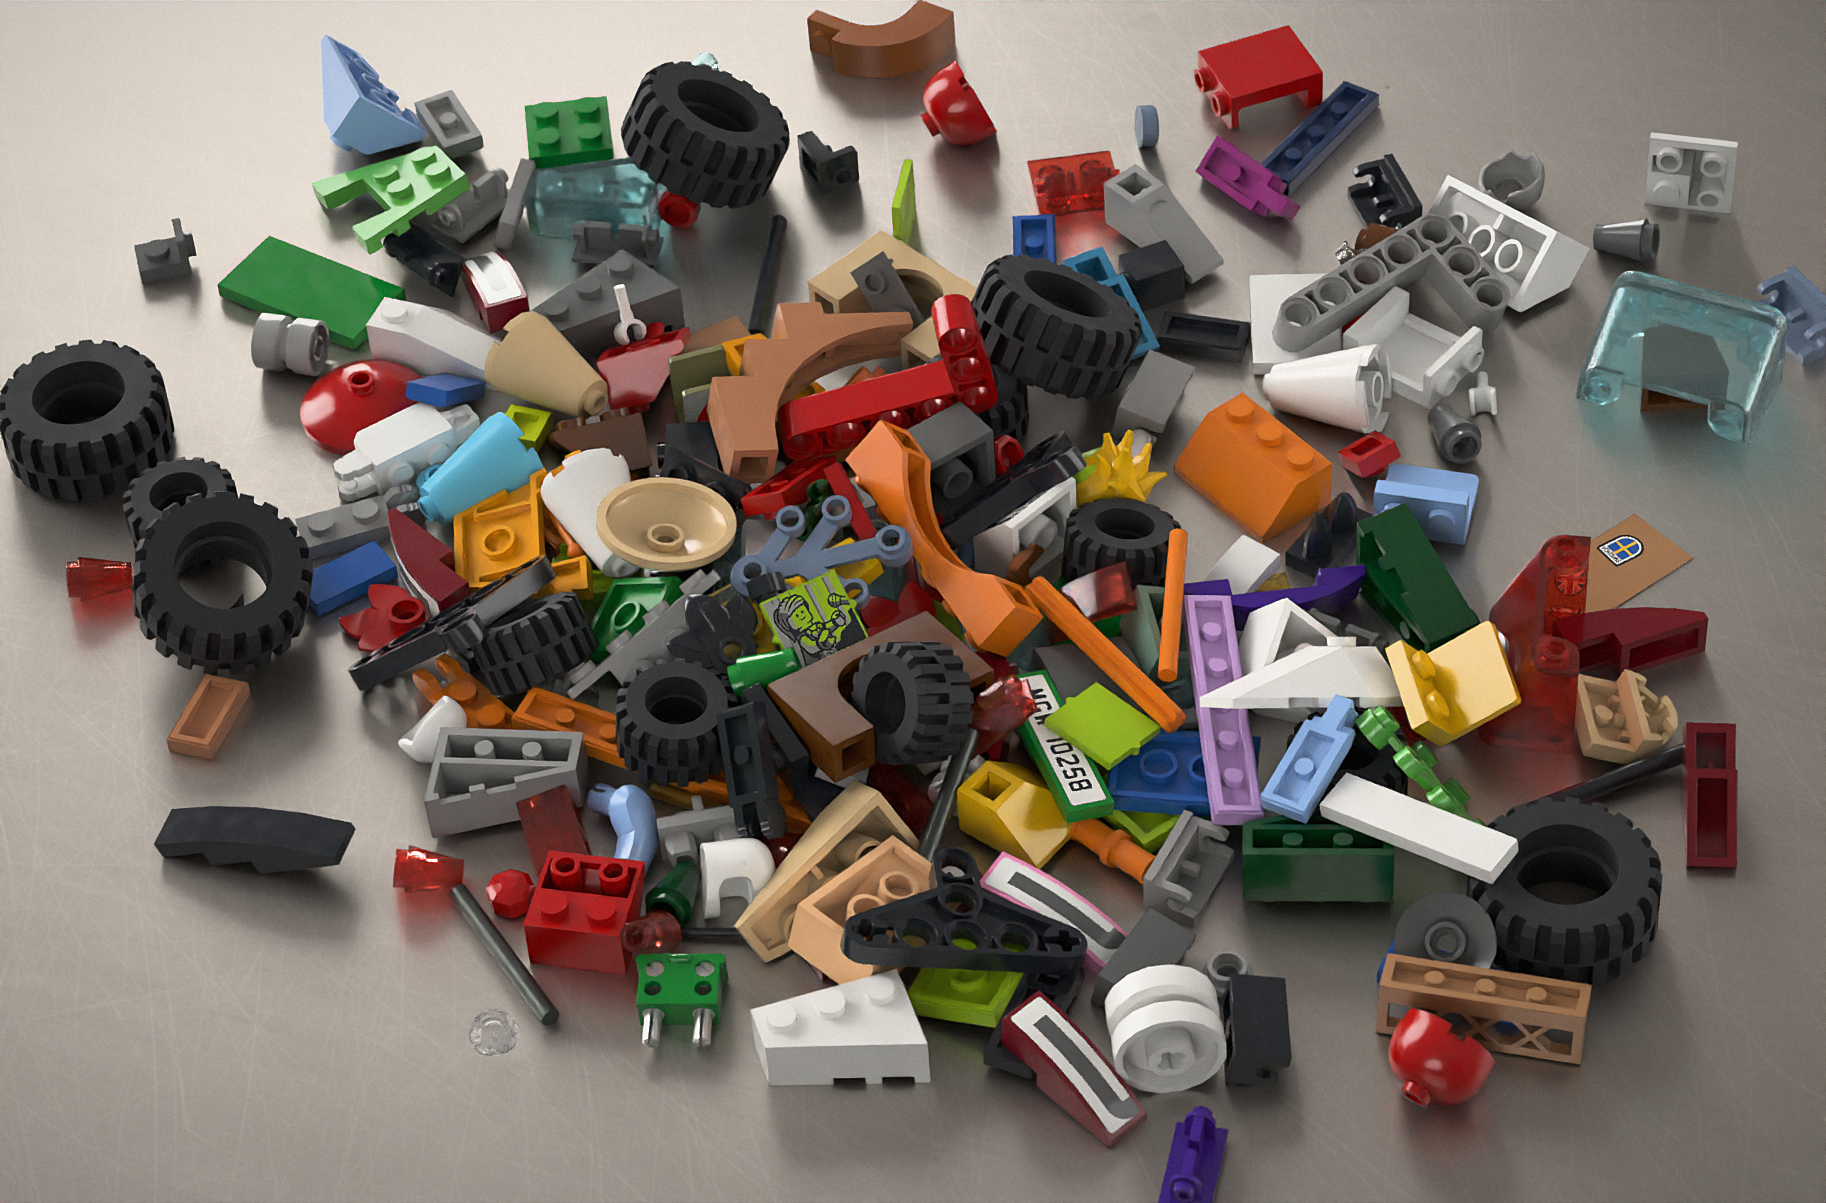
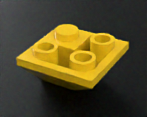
M986 761L956 790L960 830L1001 853L1003 851L1039 870L1071 838L1070 829L1073 823H1066L1045 779L1019 764Z

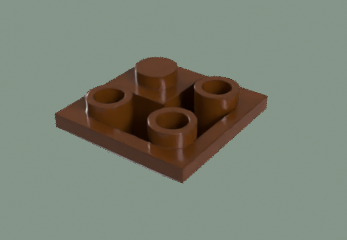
M628 407L603 412L599 415L600 422L586 424L585 417L558 422L555 425L557 431L552 432L547 437L549 446L565 455L577 450L583 452L598 448L610 449L613 456L619 457L620 453L627 462L629 472L653 465L641 413L630 415Z

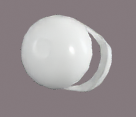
M740 838L701 843L700 866L704 919L719 917L720 900L725 898L744 897L750 905L776 871V867L770 850L763 842L754 838Z

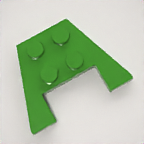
M437 146L421 148L413 153L311 183L317 199L328 210L366 193H369L382 206L385 212L352 227L357 242L369 255L383 248L381 239L394 231L396 236H400L411 229L408 221L424 210L427 215H431L470 189L465 173Z

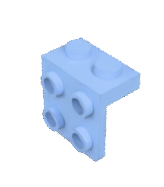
M1393 464L1388 469L1386 480H1377L1374 491V515L1406 502L1428 540L1465 545L1479 488V478L1474 474Z

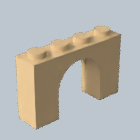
M882 230L808 281L810 302H821L824 314L870 313L873 310L850 272L884 251L887 258H892L894 261L892 266L914 302L925 304L932 308L935 301L949 294L964 295L972 302L977 290L966 279L958 277L940 266L935 260L925 257L910 248L905 242L897 240ZM932 317L900 339L903 370L928 364V361L934 357H942Z

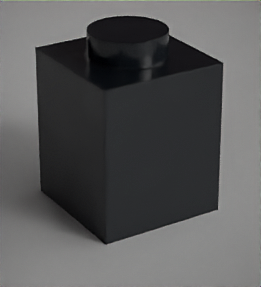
M1166 240L1118 255L1119 274L1117 276L1120 274L1124 275L1142 312L1185 298L1184 264Z

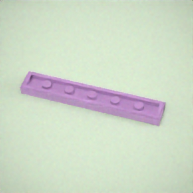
M1183 595L1182 615L1212 825H1243L1244 822L1263 819L1264 812L1260 801L1261 792L1248 708L1200 707V697L1243 677L1231 597Z

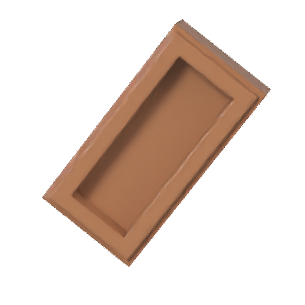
M205 673L166 739L169 751L212 760L251 694L248 682Z

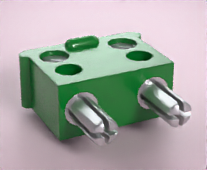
M721 953L638 955L635 958L639 976L636 1006L640 1025H643L642 1043L650 1047L652 1031L653 1047L660 1044L661 1025H694L693 1044L701 1047L702 1034L703 1047L708 1046L711 1039L712 1025H721L723 986L729 981L725 956L721 955Z

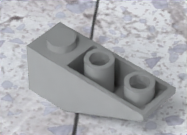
M1135 164L1104 183L1105 223L1140 248L1166 240L1184 264V279L1194 283L1224 264L1222 256L1167 186Z

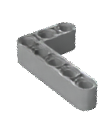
M1427 214L1288 297L1281 304L1272 335L1274 342L1282 350L1287 352L1305 350L1367 312L1394 286L1404 289L1422 277L1427 279L1470 329L1476 326L1482 329V333H1488L1499 326L1510 299V291L1503 280L1450 220L1439 214ZM1392 260L1399 261V262H1401L1402 264L1395 263V262L1392 261ZM1454 271L1460 272L1463 275L1456 274ZM1359 281L1367 282L1369 285L1362 284ZM1324 301H1329L1335 305L1326 304ZM1482 303L1489 304L1491 307L1485 306ZM1290 322L1298 323L1301 326L1292 325Z

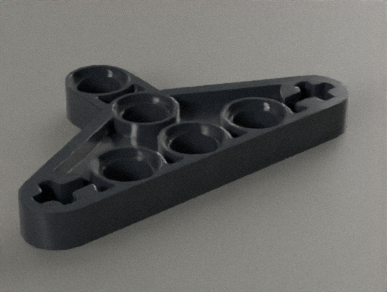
M1060 431L1031 449L939 525L940 531L953 551L1037 493L1071 478L1084 469L1088 463L1076 444H1072L1066 432Z
M546 554L537 556L360 659L348 669V672L359 691H363L447 650L452 655L460 653L484 639L488 635L486 629L488 625L552 581L557 576V573Z
M944 847L935 853L929 872L930 890L849 917L845 922L840 942L841 951L848 959L855 963L866 965L1057 975L1073 974L1078 971L1082 966L1088 944L1085 935L1080 930L981 890L975 858L968 851L957 847ZM944 866L956 867L965 875L960 877L950 876L944 873L941 868ZM949 902L962 903L970 909V912H955L946 904ZM887 930L894 931L891 943H888L889 935H886ZM905 936L919 937L927 945L924 947L910 946L902 938ZM966 939L971 941L976 948L973 950L961 949L952 940ZM1038 939L1042 940L1039 951L1037 950ZM1005 941L1017 942L1026 951L1019 953L1011 952L1002 943Z

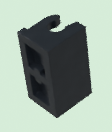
M1392 153L1384 155V159L1360 164L1352 170L1356 178L1372 175L1365 183H1357L1347 187V197L1366 230L1373 222L1400 230L1422 217L1423 205Z
M1230 973L1220 1003L1221 1023L1226 1040V1059L1224 1061L1225 1085L1236 1086V1083L1254 1085L1278 1083V1072L1272 1070L1262 1071L1258 1068L1263 1066L1273 1068L1289 1067L1292 1059L1285 978Z

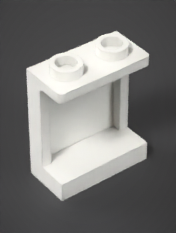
M1396 286L1343 333V350L1369 344L1381 345L1382 347L1378 352H1386L1389 357L1392 391L1428 409H1431L1443 396H1449L1457 383L1469 372H1474L1479 367L1484 356L1482 329L1473 326L1466 334L1459 337L1409 313V292Z

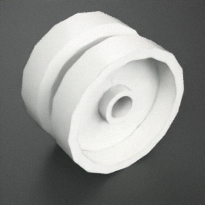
M1171 964L1152 966L1127 975L1112 987L1105 1000V1014L1108 1032L1111 1036L1115 1071L1126 1084L1141 1091L1156 1093L1183 1091L1205 1082L1219 1071L1226 1059V1040L1223 1025L1219 1020L1216 990L1206 975L1191 967Z

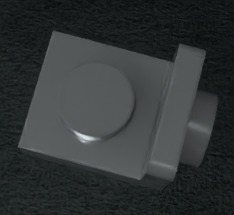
M180 217L171 219L175 237L162 240L156 239L134 245L142 284L192 274L189 257L197 256L192 231L183 232Z

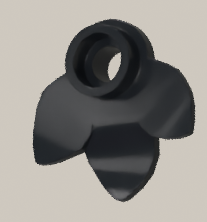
M741 593L729 600L726 606L708 595H689L685 603V620L689 631L671 639L666 646L674 659L685 658V663L693 664L696 660L705 663V669L715 668L722 675L729 677L727 667L737 662L736 659H729L725 656L723 650L726 646L731 644L737 645L742 651L740 657L757 654L756 645L752 639L758 624L756 610L751 602Z

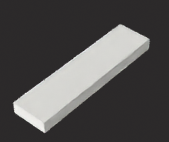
M1349 773L1342 777L1320 803L1321 816L1490 884L1494 883L1519 852L1516 838Z

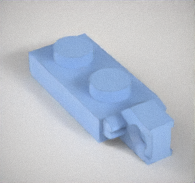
M1335 694L1322 718L1314 716L1311 721L1305 719L1261 794L1260 801L1263 808L1305 824L1308 822L1352 746L1356 735L1352 727L1358 717L1353 700Z

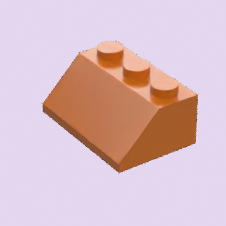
M1243 392L1206 414L1174 464V473L1261 544H1264L1332 502V463Z

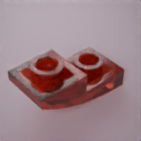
M1125 561L1087 574L1057 590L1094 626L1095 621L1137 610L1130 572ZM1044 614L1050 643L1054 644L1068 640L1069 638Z

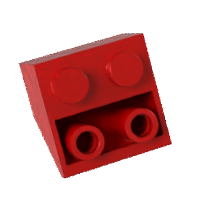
M549 850L523 924L530 963L627 975L639 936L645 876L644 861Z

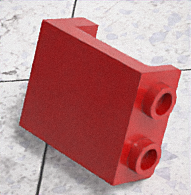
M1289 25L1198 51V69L1194 70V80L1200 93L1205 92L1211 101L1215 115L1222 117L1230 129L1239 127V111L1242 108L1296 93L1307 109L1319 106L1323 102V71Z

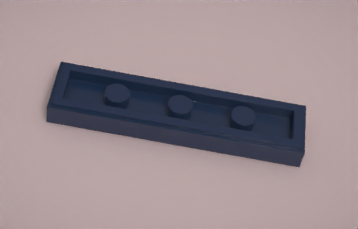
M1343 81L1260 163L1281 177V181L1288 185L1283 192L1284 195L1290 196L1379 106V94Z

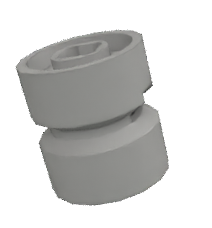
M263 313L259 316L255 323L251 341V356L256 368L283 371L289 368L294 373L318 376L322 372L329 350V331L325 321L297 318L293 322L290 316Z

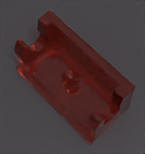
M566 784L516 803L538 878L549 850L593 855L581 813Z

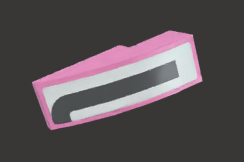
M1003 851L980 880L981 890L1080 930L1088 942L1081 967L1095 974L1100 973L1128 936L1111 918L1084 897L1036 867ZM1039 939L1037 947L1038 949L1040 948L1042 940Z

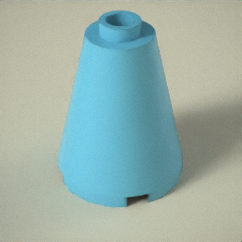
M502 412L489 416L420 487L419 490L422 498L417 500V503L429 522L433 523L437 520L443 526L454 523L453 516L503 489L508 494L529 483V475L544 468L535 449L532 447L527 450L518 439L524 433L509 416Z

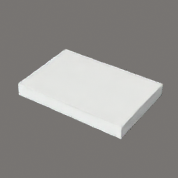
M1328 273L1249 275L1253 375L1270 374L1272 367L1277 364L1341 351L1340 328L1299 352L1282 350L1276 345L1272 335L1282 302ZM1324 301L1326 304L1335 305L1329 301ZM1290 322L1292 325L1301 326L1298 323Z

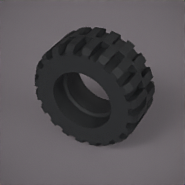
M673 61L663 63L648 71L642 78L622 122L621 137L628 157H632L633 164L640 171L644 170L648 174V178L654 183H660L668 188L667 191L677 196L681 194L688 197L689 201L697 204L704 202L714 208L728 206L730 209H735L744 205L748 206L760 200L767 193L790 144L788 124L786 119H783L780 109L777 106H773L770 103V98L763 92H757L753 89V85L745 80L740 81L732 77L733 74L722 70L720 72L712 69V66L702 63L692 65L691 61H680L677 64Z
M1012 254L1005 255L987 265L971 302L991 364L997 365L1003 373L1009 376L1013 375L1021 379L1022 383L1031 387L1034 385L1044 389V392L1054 395L1059 393L1072 399L1080 397L1086 400H1095L1098 397L1104 398L1119 387L1141 338V321L1136 310L1130 308L1129 302L1122 296H1117L1114 290L1107 285H1101L1094 281L1095 278L1085 273H1078L1069 266L1054 264L1050 260L1040 257L1034 259L1029 255H1018L1017 257H1014Z
M79 340L77 345L67 346V343L55 346V350L45 353L42 351L34 355L31 360L32 362L28 365L22 363L14 371V379L8 378L0 392V433L13 473L35 492L41 491V494L56 500L59 496H62L68 502H81V498L91 497L92 501L105 499L104 495L116 492L119 495L128 491L131 481L135 478H141L140 472L146 468L153 469L157 467L156 463L165 460V454H168L174 440V422L161 372L156 369L155 364L147 356L140 355L139 351L127 345L120 348L114 341L103 340L99 344L94 343L92 340ZM102 416L87 423L68 425L83 418Z
M213 491V497L205 499L202 498V494L198 493L186 497V505L182 507L178 503L171 504L163 510L162 520L155 518L146 527L145 538L139 540L135 552L132 605L135 617L140 619L142 633L148 640L156 638L155 649L165 658H169L174 654L178 657L177 665L191 670L193 665L204 667L203 674L218 675V669H230V674L236 675L245 673L246 665L253 663L254 667L259 669L271 663L272 652L277 656H281L291 647L292 638L299 636L304 626L305 615L308 614L313 564L308 559L309 547L305 538L301 536L296 537L298 527L289 517L278 518V508L268 502H264L262 506L255 504L254 496L240 493L239 498L227 497V491ZM210 558H228L242 562L252 568L265 583L266 590L260 597L247 605L232 609H218L203 605L190 597L179 584L178 578L188 567L199 561Z
M1565 797V802H1552V798L1537 799L1535 805L1530 807L1523 803L1510 809L1507 818L1501 814L1488 824L1487 828L1516 838L1519 852L1493 884L1470 875L1467 878V896L1483 907L1485 914L1488 913L1495 927L1497 950L1493 963L1497 966L1503 963L1505 970L1513 973L1577 983L1588 982L1592 986L1606 982L1607 975L1612 974L1616 978L1631 969V963H1637L1649 951V943L1655 939L1658 928L1663 875L1660 872L1661 861L1658 852L1651 847V840L1639 827L1633 830V822L1620 812L1613 815L1608 812L1609 808L1594 801L1591 806L1580 803L1579 798ZM1564 880L1585 885L1599 893L1601 897L1583 904L1561 905L1541 900L1530 894L1526 889L1546 881Z

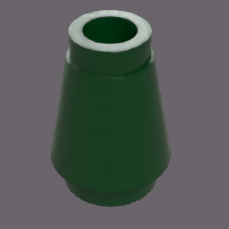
M686 861L677 863L647 893L645 897V912L651 923L661 929L673 930L689 921L701 880V872L697 866Z

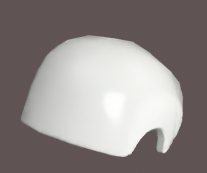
M444 695L398 741L399 746L415 761L433 763L440 727L467 728L465 711L455 700Z

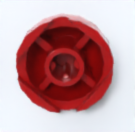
M953 61L935 73L924 87L922 99L927 112L920 115L932 137L940 133L949 144L959 147L972 146L996 134L997 130L975 91L966 81L961 68L956 61Z
M1413 1008L1409 1009L1408 1013L1406 1012L1405 1016L1397 1024L1389 1045V1063L1392 1073L1403 1083L1400 1092L1407 1099L1422 1107H1427L1430 1101L1443 1106L1463 1103L1473 1097L1484 1085L1495 1065V1060L1482 1045L1468 1034L1462 1041L1459 1037L1449 1032L1452 1024L1426 1011Z

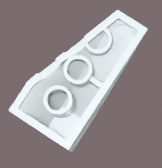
M1449 175L1446 177L1428 211V214H1439L1452 222L1507 285L1510 291V299L1507 306L1519 312H1523L1569 288L1590 249Z

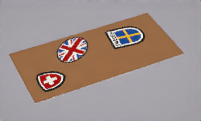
M1634 513L1512 590L1506 596L1552 631L1554 620L1581 613L1615 609L1687 563L1693 557Z

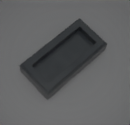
M1165 311L1156 336L1160 345L1158 351L1242 363L1251 335V323Z

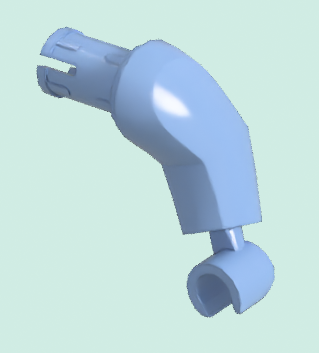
M604 783L596 784L594 787L604 793L590 790L587 804L593 813L610 816L611 824L618 837L613 858L644 861L646 875L659 845L656 813L650 797L641 788L633 784L623 785L619 789Z

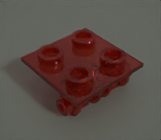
M1110 150L1027 161L1039 215L1053 214L1055 216H1063L1066 214L1105 210L1104 183L1120 174V170L1114 168Z

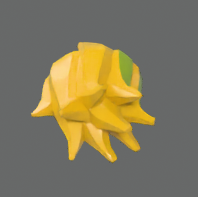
M1128 430L1125 433L1124 438L1117 446H1114L1110 432L1104 433L1103 445L1082 453L1088 464L1084 469L1072 476L1076 480L1077 509H1079V505L1086 502H1094L1097 499L1123 498L1138 500L1144 503L1155 484L1168 476L1166 471L1148 472L1152 444L1147 442L1136 457H1131L1134 438L1132 430Z

